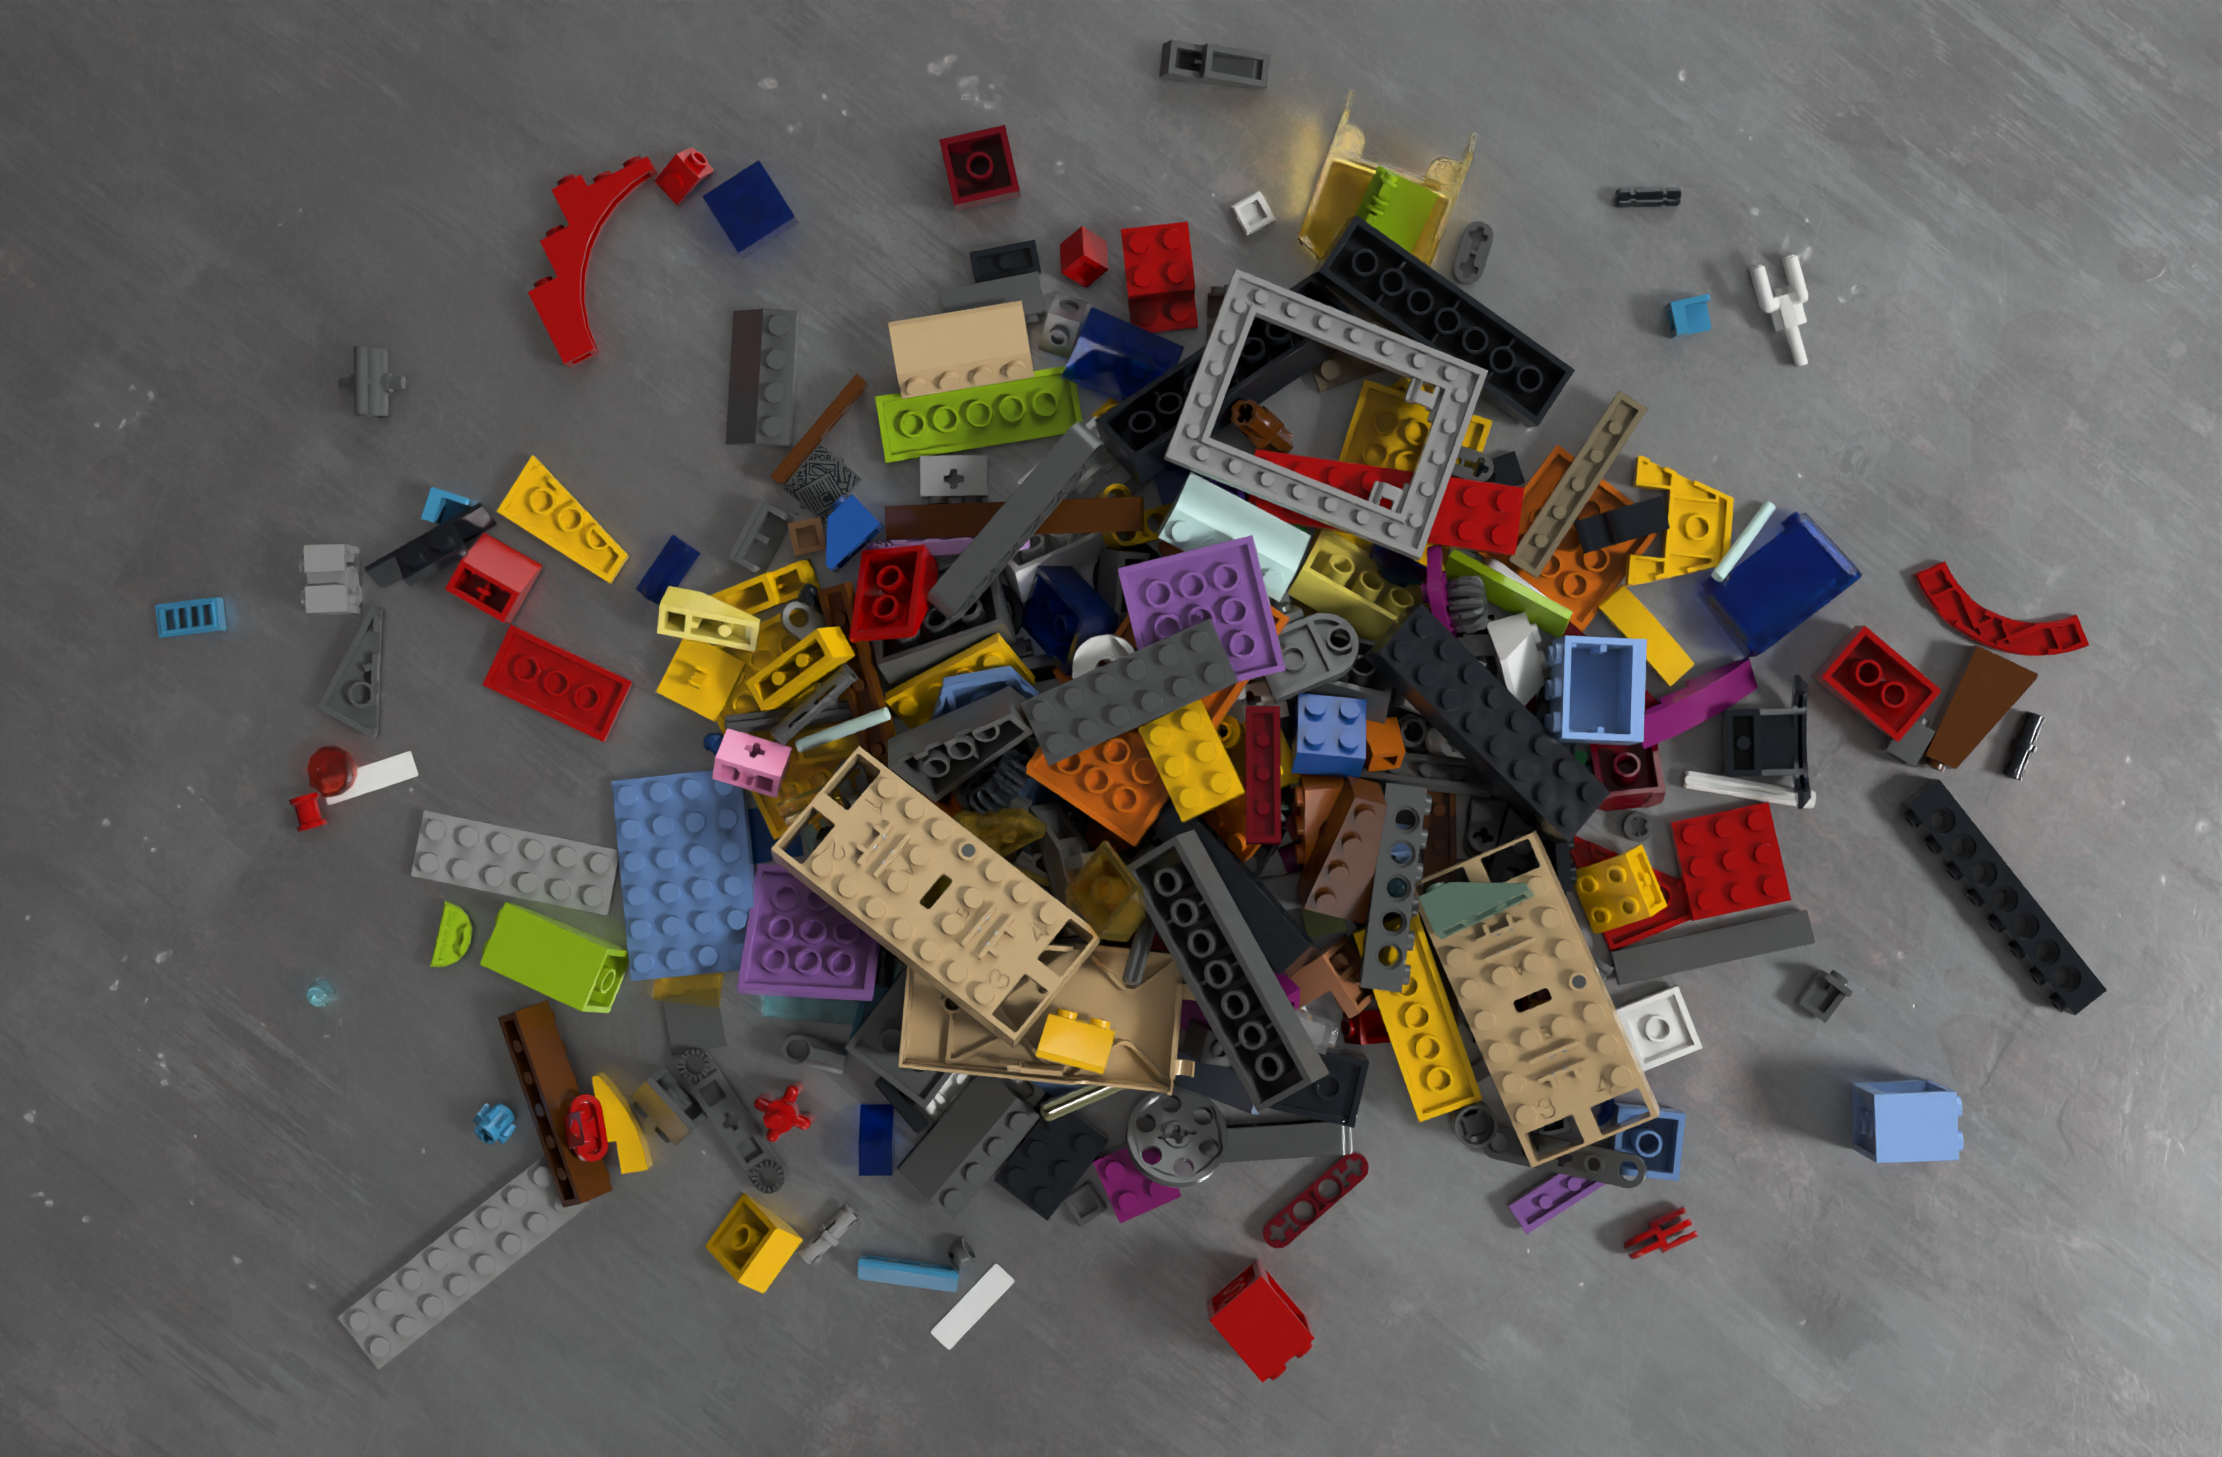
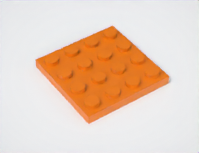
M1558 444L1524 486L1517 545L1575 458ZM1602 479L1575 521L1635 503ZM1573 523L1537 579L1507 561L1510 556L1477 553L1484 559L1492 558L1500 561L1547 598L1571 610L1573 614L1570 622L1583 632L1598 613L1599 608L1597 606L1624 579L1627 556L1630 554L1641 556L1659 532L1583 554Z

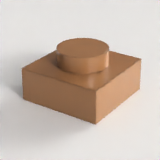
M820 516L787 523L794 556L826 550V540Z

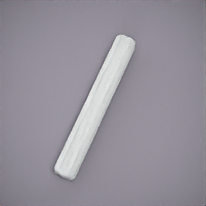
M1686 771L1684 774L1683 787L1687 789L1797 806L1794 788L1695 771ZM1811 791V798L1803 808L1811 809L1814 807L1816 792Z

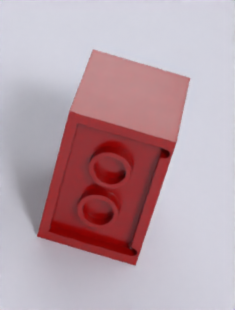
M1257 1259L1206 1302L1209 1321L1262 1383L1268 1378L1271 1381L1278 1378L1287 1369L1285 1364L1294 1356L1301 1358L1313 1347L1311 1341L1315 1337L1309 1319Z

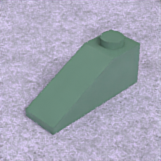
M1439 882L1429 886L1425 890L1426 894L1419 896V899L1434 933L1442 940L1533 897L1534 893L1526 883L1449 882L1444 884V882Z

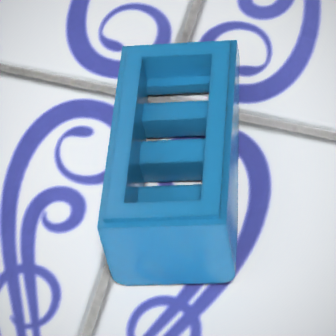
M222 597L155 605L159 638L227 631L224 600ZM205 606H209L211 625H205ZM191 608H196L198 626L193 627ZM179 609H184L186 628H181ZM172 610L174 626L172 630L167 629L166 611Z

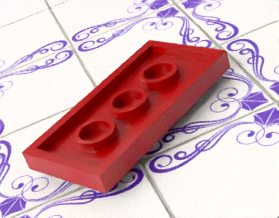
M510 624L482 685L591 737L606 742L634 681Z

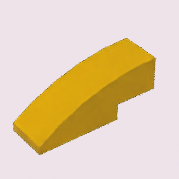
M805 559L775 571L764 573L709 596L754 616L800 599L798 592L806 583H811L818 590H821L811 560Z
M1623 584L1597 606L1622 638L1647 639L1646 664L1663 683L1672 686L1695 665L1666 629Z
M604 1072L592 1076L594 1094L602 1106L608 1142L616 1141L621 1174L648 1170L653 1165L642 1127L633 1109L618 1087Z

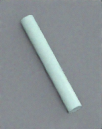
M1769 501L1763 503L1712 572L1711 576L1713 579L1723 582L1776 510L1773 503Z
M884 707L795 741L797 750L802 753L891 719L888 708Z

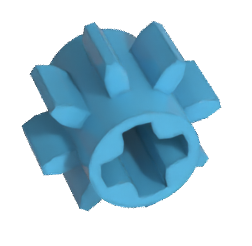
M485 1103L473 1119V1122L477 1124L474 1127L476 1136L486 1144L492 1145L498 1140L503 1145L516 1129V1126L512 1124L515 1120L514 1114L503 1104L496 1103L491 1108L490 1105Z

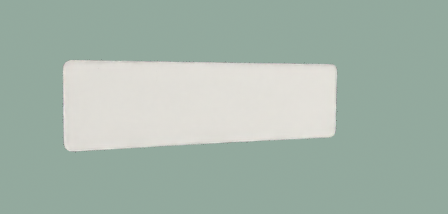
M407 751L322 779L320 783L327 804L332 805L417 777L418 771L412 752Z
M994 1264L931 1330V1334L950 1350L1006 1292L1015 1280L1000 1265Z

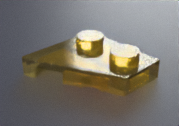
M1023 808L1002 809L996 813L986 811L983 815L977 812L956 813L953 816L956 822L1001 857L1044 837L1047 826Z

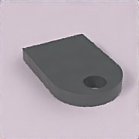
M1331 613L1313 614L1288 624L1278 637L1286 671L1262 677L1275 704L1295 697L1299 693H1305L1339 679L1352 669L1357 660L1359 641L1356 631L1344 618ZM1335 634H1343L1348 637L1349 644L1338 648L1331 643L1330 638Z

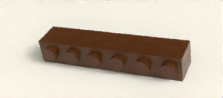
M548 1000L497 1017L563 1208L582 1204L612 1191L610 1174L604 1165L603 1159L595 1162H585L578 1158L574 1148L569 1149L563 1115L568 1114L570 1102L575 1097L580 1096L577 1087V1078L571 1070L566 1055V1046L560 1038L555 1023V1015L549 1006Z

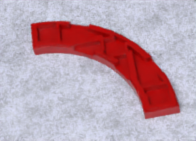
M1945 561L1912 574L1918 589L1940 618L1954 630L1982 646L2004 653L2025 656L2057 655L2089 646L2077 615L2050 622H2022L1985 609L1971 599L1958 584Z

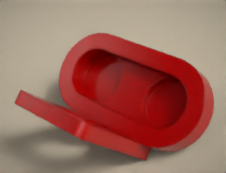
M583 1094L577 1096L570 1102L568 1114L563 1115L569 1149L574 1148L576 1155L582 1161L595 1162L602 1159L608 1150L602 1106L599 1100L592 1095Z

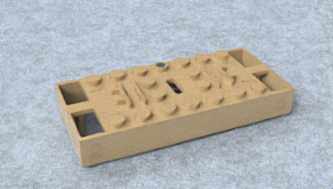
M858 746L771 848L772 858L775 862L1013 1049L1100 941L1101 934L860 746ZM859 764L876 778L852 807L846 810L830 797ZM818 812L823 816L826 826L835 825V827L806 861L800 864L784 851ZM941 876H946L952 883L930 909H926L920 904L921 899ZM1064 925H1066L1089 944L1064 975L1060 977L1041 963L1038 957ZM1026 975L1037 983L1036 989L1039 993L1044 994L1048 992V994L1017 1032H1013L992 1014L1020 979Z
M1537 830L1422 878L1421 883H1415L1414 889L1415 897L1424 895L1420 884L1460 867L1465 869L1470 882L1491 883L1487 875L1488 868L1482 864L1481 858L1526 839L1530 841L1539 861L1540 867L1503 882L1526 883L1532 889L1533 897L1441 940L1434 933L1420 899L1418 908L1532 1168L1657 1118L1660 1113V1108ZM1544 988L1549 990L1552 997L1551 1000L1523 1012H1517L1514 1006L1515 1000ZM1638 1088L1649 1111L1600 1131L1597 1124V1115L1592 1113L1591 1107ZM1572 1115L1583 1138L1539 1155L1529 1132Z

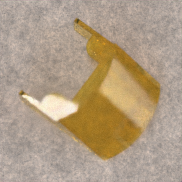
M1349 90L1324 157L1297 241L1301 246L1304 244L1316 255V259L1320 261L1346 220L1356 214L1370 182L1380 165L1440 194L1411 253L1431 267L1473 159L1478 134L1470 133L1460 160L1447 156L1437 157L1429 165L1426 175H1420L1362 155L1366 142L1365 133L1359 126L1347 122L1355 96V91Z

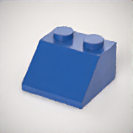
M853 494L848 498L842 495L829 508L832 513L827 517L826 566L835 573L862 550L867 542H870L885 528Z

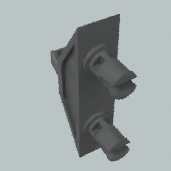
M1058 801L1030 806L1036 832L1031 833L1026 841L1035 840L1036 843L1029 850L1035 854H1042L1052 896L1092 927L1096 878L1093 866L1101 863L1098 850L1089 852L1087 842ZM1066 925L1061 929L1062 938L1077 935Z

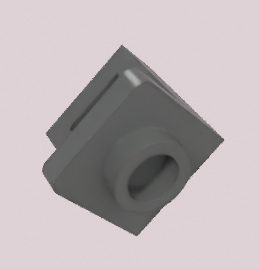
M1819 970L1796 1002L1826 1023L1845 996L1850 997L1853 991L1846 987L1849 981L1835 970H1832L1830 974Z

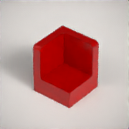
M1081 226L1060 244L1061 273L1087 288L1109 270L1107 242Z

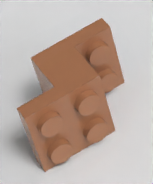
M1344 934L1320 948L1321 950L1292 977H1289L1300 987L1299 1008L1331 991L1336 1005L1350 1019L1359 1014L1375 998L1372 989L1362 988L1358 985L1361 957L1348 936Z

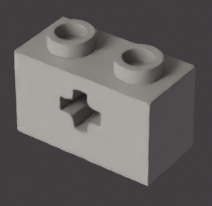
M920 456L921 498H928V504H948V498H961L962 503L982 502V498H989L988 456ZM956 471L959 477L964 478V482L958 483L957 488L952 489L950 483L945 482V478H950L952 472Z

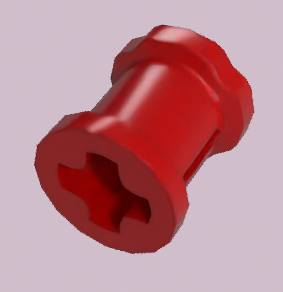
M318 792L288 800L289 804L294 806L299 822L298 832L328 824L327 820L322 818L317 802V798L320 797Z

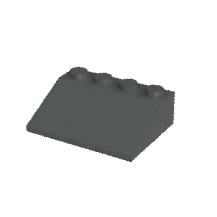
M960 555L937 562L939 564L937 581ZM998 575L959 620L951 622L930 604L915 637L873 640L877 666L889 685L893 687L902 684L996 633H999L1010 647L1017 646L1013 621L1000 576Z

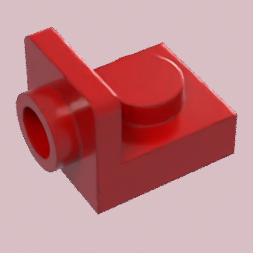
M1379 1009L1362 1010L1350 1019L1343 1011L1341 1031L1345 1043L1356 1045L1390 1043Z

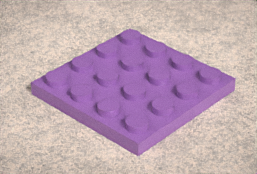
M1253 535L1118 568L1138 650L1211 618L1239 682L1286 671Z
M757 864L754 884V908H750L737 984L739 994L872 1001L880 943L782 866Z

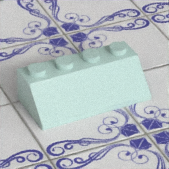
M1191 471L1158 530V538L1185 552L1253 535L1267 594L1279 602L1298 569L1311 535Z

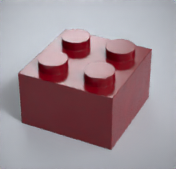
M1005 125L939 140L956 212L1021 197Z

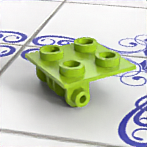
M1379 165L1355 215L1412 253L1440 194Z

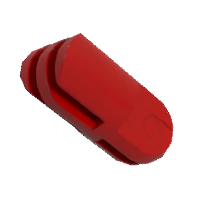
M1682 1206L1648 1222L1649 1230L1624 1242V1249L1651 1236L1654 1240V1243L1629 1254L1628 1257L1634 1260L1656 1249H1659L1661 1253H1665L1699 1237L1695 1230L1678 1237L1670 1243L1666 1241L1665 1237L1692 1225L1693 1223L1690 1218L1663 1231L1659 1227L1660 1224L1671 1221L1677 1216L1686 1213L1685 1207Z

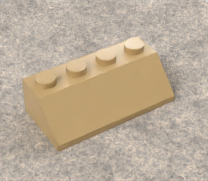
M1022 301L888 322L902 399L1035 377Z

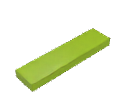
M1453 549L1449 555L1444 569L1448 580L1451 581L1452 579L1470 575V577L1479 576L1485 586L1487 601L1514 615L1525 612L1530 624L1536 623L1538 628L1557 638L1563 636L1573 614L1571 610L1456 549Z

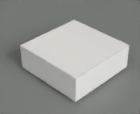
M1261 191L1256 192L1230 208L1246 238L1276 222V218Z

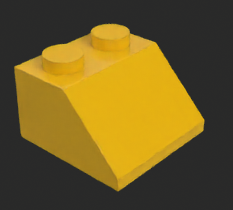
M1058 1008L1057 1013L1050 1012L1043 1029L1036 1056L1103 1074L1108 1065L1117 1029L1110 1028V1021L1097 1017H1091L1090 1022L1076 1019L1078 1013L1068 1009Z
M743 1193L705 1247L738 1283L764 1294L803 1239L787 1222L748 1194Z

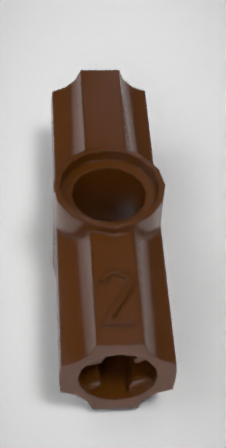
M1252 399L1247 401L1238 400L1232 406L1231 421L1260 450L1265 449L1266 451L1288 454L1294 448L1292 444L1294 435L1264 405L1261 407Z

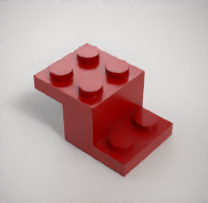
M1188 221L1121 229L1132 336L1198 329L1195 301L1196 288Z

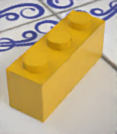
M839 626L817 628L747 680L746 683L761 711L784 708L854 657L855 654Z

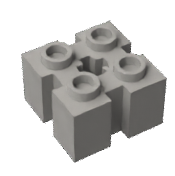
M348 544L303 545V553L299 555V569L301 573H306L307 586L301 587L300 601L302 607H306V613L316 615L362 614L361 587H359V574H361L360 547Z

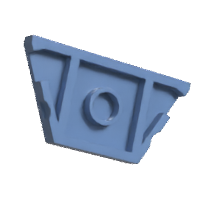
M1011 666L945 677L942 680L931 720L1009 686L1026 699L1040 693Z

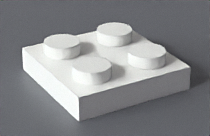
M1677 985L1616 1008L1643 1072L1703 1048Z

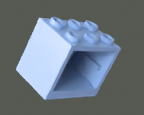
M1565 635L1553 640L1552 646H1548L1546 652V665L1551 667V680H1547L1545 684V699L1550 700V714H1545L1544 726L1562 743L1633 745L1644 742L1647 639Z
M1932 1080L1851 1083L1853 1150L1875 1163L1959 1160V1151L1963 1150L1964 1140L1962 1131L1958 1130V1117L1962 1115V1101L1960 1096H1957V1091Z

